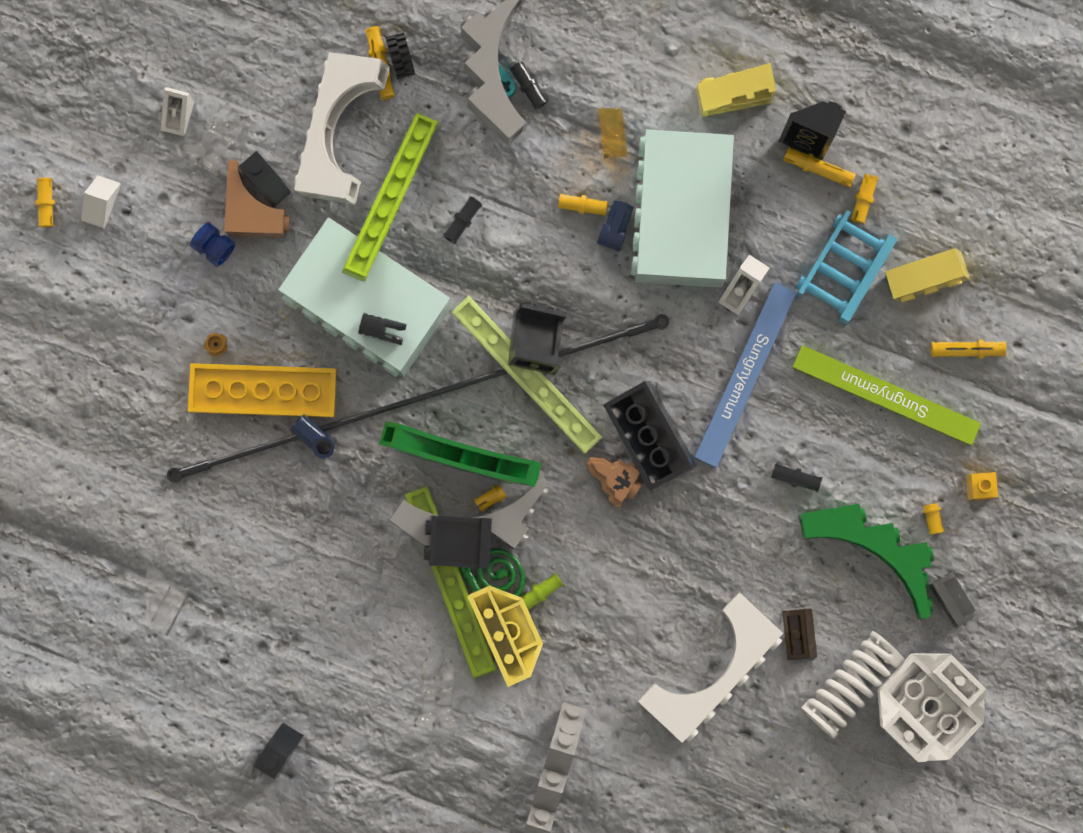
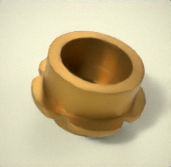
M211 333L204 342V348L206 351H209L211 356L224 354L228 349L227 338L223 334Z

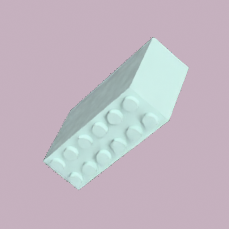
M646 129L645 137H640L638 157H643V161L639 160L637 180L641 181V184H637L636 204H640V208H636L634 228H639V230L634 232L633 252H637V256H633L631 275L636 276L635 282L723 287L726 280L734 135Z
M328 217L278 289L282 294L281 299L295 311L297 308H300L304 317L315 324L318 321L321 322L324 330L332 336L336 337L338 334L342 336V340L355 351L357 348L363 350L362 353L375 364L378 361L381 362L385 368L384 370L392 376L397 377L399 374L404 378L451 309V299L380 251L365 282L342 273L343 267L357 240V236ZM363 313L407 324L405 331H398L388 327L385 333L402 337V345L358 334Z

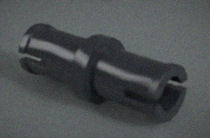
M523 61L510 68V71L521 86V92H525L534 109L537 110L544 106L548 100L537 86L538 81L536 78H532Z
M469 196L460 212L455 213L453 216L454 221L443 234V237L449 242L456 244L466 227L469 228L471 226V220L479 208L482 207V203L476 198Z
M775 463L771 476L772 479L792 484V487L800 486L817 493L823 477L801 472L802 469L800 468L795 470L778 465L777 463Z

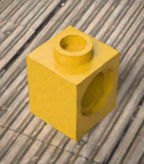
M996 472L966 476L968 501L998 497Z

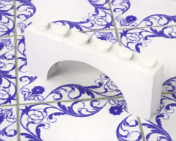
M329 52L328 58L324 63L322 82L318 86L316 105L312 110L311 125L306 133L307 141L300 157L299 172L294 180V190L304 197L355 205L361 181L352 175L343 173L339 168L333 152L334 130L341 113L351 101L368 91L385 89L390 67L381 59Z
M737 593L721 611L729 621L734 636L733 655L724 674L710 687L693 694L670 693L654 683L637 701L681 743L685 740L690 742L699 732L696 728L703 721L707 724L716 714L713 709L719 703L723 706L731 698L732 694L730 691L735 685L741 687L749 678L746 673L752 667L757 669L766 659L763 655L769 649L774 651L782 642L780 636L783 632L741 593Z

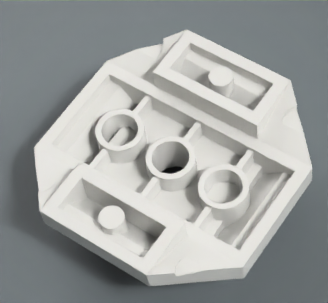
M911 653L877 689L880 726L917 762L951 759L984 723L986 688L951 654ZM932 700L933 707L930 711L926 712L925 704L927 701Z

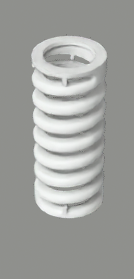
M874 631L870 633L868 640L861 642L862 651L855 650L852 652L853 661L845 660L843 662L845 671L838 669L834 672L836 681L832 679L825 681L827 691L824 689L816 691V697L819 701L809 699L801 707L802 711L833 739L838 735L837 732L839 730L833 725L834 722L842 728L847 726V722L832 704L849 717L854 718L856 716V712L839 693L859 708H863L865 702L849 684L868 698L874 696V693L857 673L879 688L883 683L866 664L874 668L886 679L892 673L879 661L875 654L883 658L886 665L891 664L896 669L905 661L891 644ZM821 712L825 714L827 717H829L830 720L827 721L826 718L821 714Z

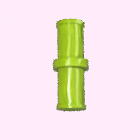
M553 573L552 576L541 584L532 586L533 589L521 598H523L527 609L530 610L539 602L548 600L546 597L561 586H564L559 576Z

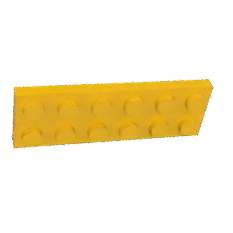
M190 363L188 412L301 417L305 414L307 417L335 418L337 369Z

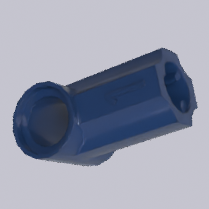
M614 200L607 222L603 224L597 244L620 252L627 233L625 230L634 209L633 206L623 201Z
M305 414L289 429L317 457L326 459L334 453L335 441L332 436L326 434ZM323 440L329 442L331 445L330 450L321 452L317 448L318 442Z

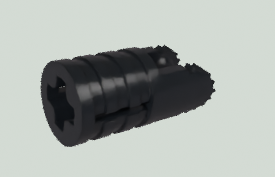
M363 313L358 334L402 345V337L385 333L387 327L398 331H405L407 324Z

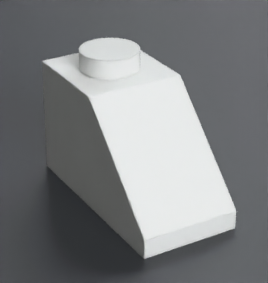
M749 255L722 295L719 303L739 315L769 267Z

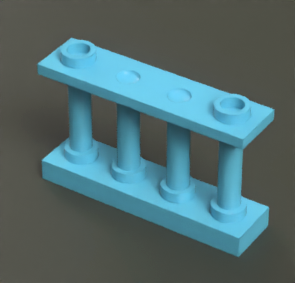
M848 210L843 216L840 214L837 216L832 225L835 231L808 276L802 275L795 287L799 290L796 297L801 298L804 291H807L836 308L837 312L841 314L837 321L844 325H847L898 240L890 234L885 240L882 238L878 240L846 221L851 214ZM841 229L875 248L873 251L877 252L873 261L870 259L867 261L836 243L835 239ZM831 250L862 268V272L865 273L862 280L856 279L854 281L823 263L822 261L827 252ZM816 271H820L849 288V292L853 294L849 302L846 300L841 301L810 283Z

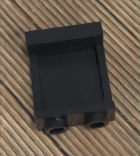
M531 302L520 303L513 315L508 365L555 375L562 367L563 357H559L562 323L566 319L567 313L561 312L554 307H538Z
M431 515L430 520H426L425 535H429V545H424V560H428V565L489 569L492 519Z

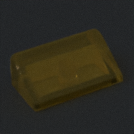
M598 108L603 159L627 156L622 109Z

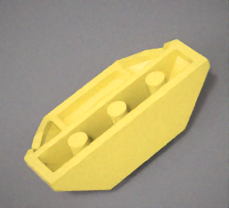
M487 586L468 595V600L507 686L509 687L531 677L543 642L523 598L492 586Z

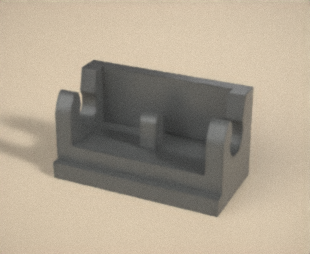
M953 571L929 584L930 589L954 627H959L978 615L977 610L970 602Z

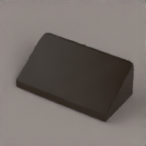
M812 609L782 611L787 659L817 658Z

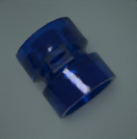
M207 222L195 233L189 246L200 255L206 254V260L217 268L228 259L236 243L226 235L220 236V230L210 222Z

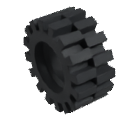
M404 32L385 37L397 80L415 75Z

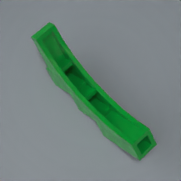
M387 421L385 422L379 442L380 446L423 461L439 463L462 472L477 474L507 484L514 483L535 487L542 464L533 460L473 447L400 423Z
M860 504L798 515L803 539L826 538L842 540L860 546L876 555L893 570L903 583L912 600L917 619L931 617L930 612L934 610L931 597L927 598L926 588L929 587L927 574L922 572V568L932 567L931 562L934 561L932 548L928 547L927 542L898 547L897 543L900 542V534L898 528H894L893 523L864 528L863 523H866L867 520L864 508L860 509Z

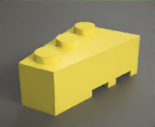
M771 63L730 73L715 79L713 77L705 78L696 87L702 117L770 104L777 91Z
M956 248L885 271L893 299L901 300V303L916 299L915 295L922 293L930 295L938 292L940 288L947 286L951 288L970 280L962 252Z

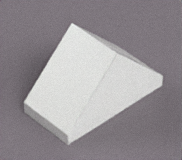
M170 88L164 89L161 131L180 136L185 135L194 101L189 93Z
M97 176L84 193L81 221L105 229L121 184Z

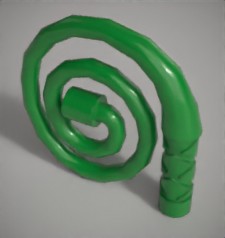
M500 548L491 549L490 556L501 554L514 562L520 575L519 587L513 595L520 597L525 586V573L520 561L509 551ZM494 558L490 561L489 569L486 568L487 575L492 580L500 579V581L508 577L509 575L505 568L498 570L495 575L491 570L492 566L496 563L504 564L510 571V580L506 585L495 588L507 591L515 582V568L511 562L504 558ZM459 567L471 591L474 593L481 590L482 588L476 581L470 567ZM477 568L480 583L484 588L492 586L485 580L483 568Z

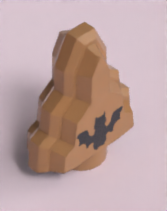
M590 457L586 463V467L591 475L601 482V490L609 495L608 501L618 509L627 497L633 500L643 484L638 480L640 472L633 461L629 464L620 460L611 463L604 458Z

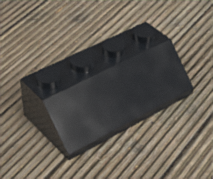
M822 101L790 113L778 142L803 153L814 154L815 158L823 160L836 136L846 111L835 102L829 101L827 103Z
M644 381L603 404L650 491L697 467L651 381Z

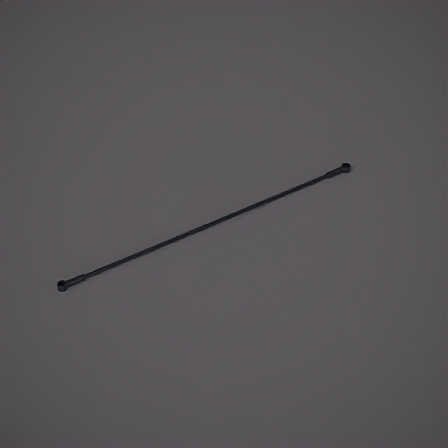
M659 314L653 320L628 327L624 331L559 351V357L622 337H632L654 329L664 330L669 325V318L665 314ZM659 318H664L666 320V325L660 326L657 323V320ZM505 369L497 370L335 421L319 428L323 431L334 429L508 373ZM294 434L212 461L206 460L180 469L171 468L167 471V479L173 483H178L184 477L209 470L213 466L299 440V438ZM173 471H177L179 473L178 478L175 480H172L171 473Z

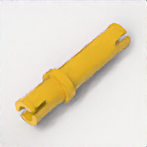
M374 26L365 29L369 44V57L381 59L387 64V48L383 45L380 27ZM390 72L388 73L385 89L379 90L380 100H388L395 97Z
M788 147L783 158L784 162L796 165L806 173L810 171L848 188L851 187L856 173L815 158L814 154L802 153L791 147Z
M977 340V342H931L930 351L931 357H977V359H983L986 356L1005 357L1006 342H984V340ZM946 349H965V350H946ZM971 349H991V350H971Z

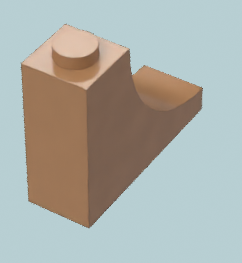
M228 160L224 232L227 236L285 238L286 231H290V217H286L287 214L283 209L268 207L254 199L244 186L241 170L238 167L240 163L238 160Z

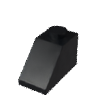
M257 151L238 166L244 176L273 208L291 193L276 172Z
M282 723L265 746L253 767L274 780L279 778L304 735L287 724Z

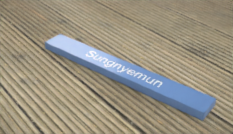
M773 284L696 452L695 459L717 468L797 292L780 284Z

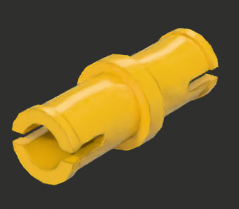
M871 174L863 175L859 193L854 198L856 203L850 221L865 224L870 204L874 202L872 197L879 180L877 176Z
M37 178L38 199L35 200V205L38 206V227H54L53 206L55 205V200L52 199V178Z
M560 194L558 209L578 211L581 215L590 213L606 216L608 201L589 199L585 195L576 197Z

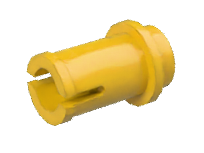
M493 485V489L474 499L477 506L479 505L481 512H484V510L499 501L501 503L504 502L503 499L507 496L500 485L496 487Z
M938 503L923 506L924 511H922V514L925 513L929 535L945 532L939 512L942 509L938 507Z

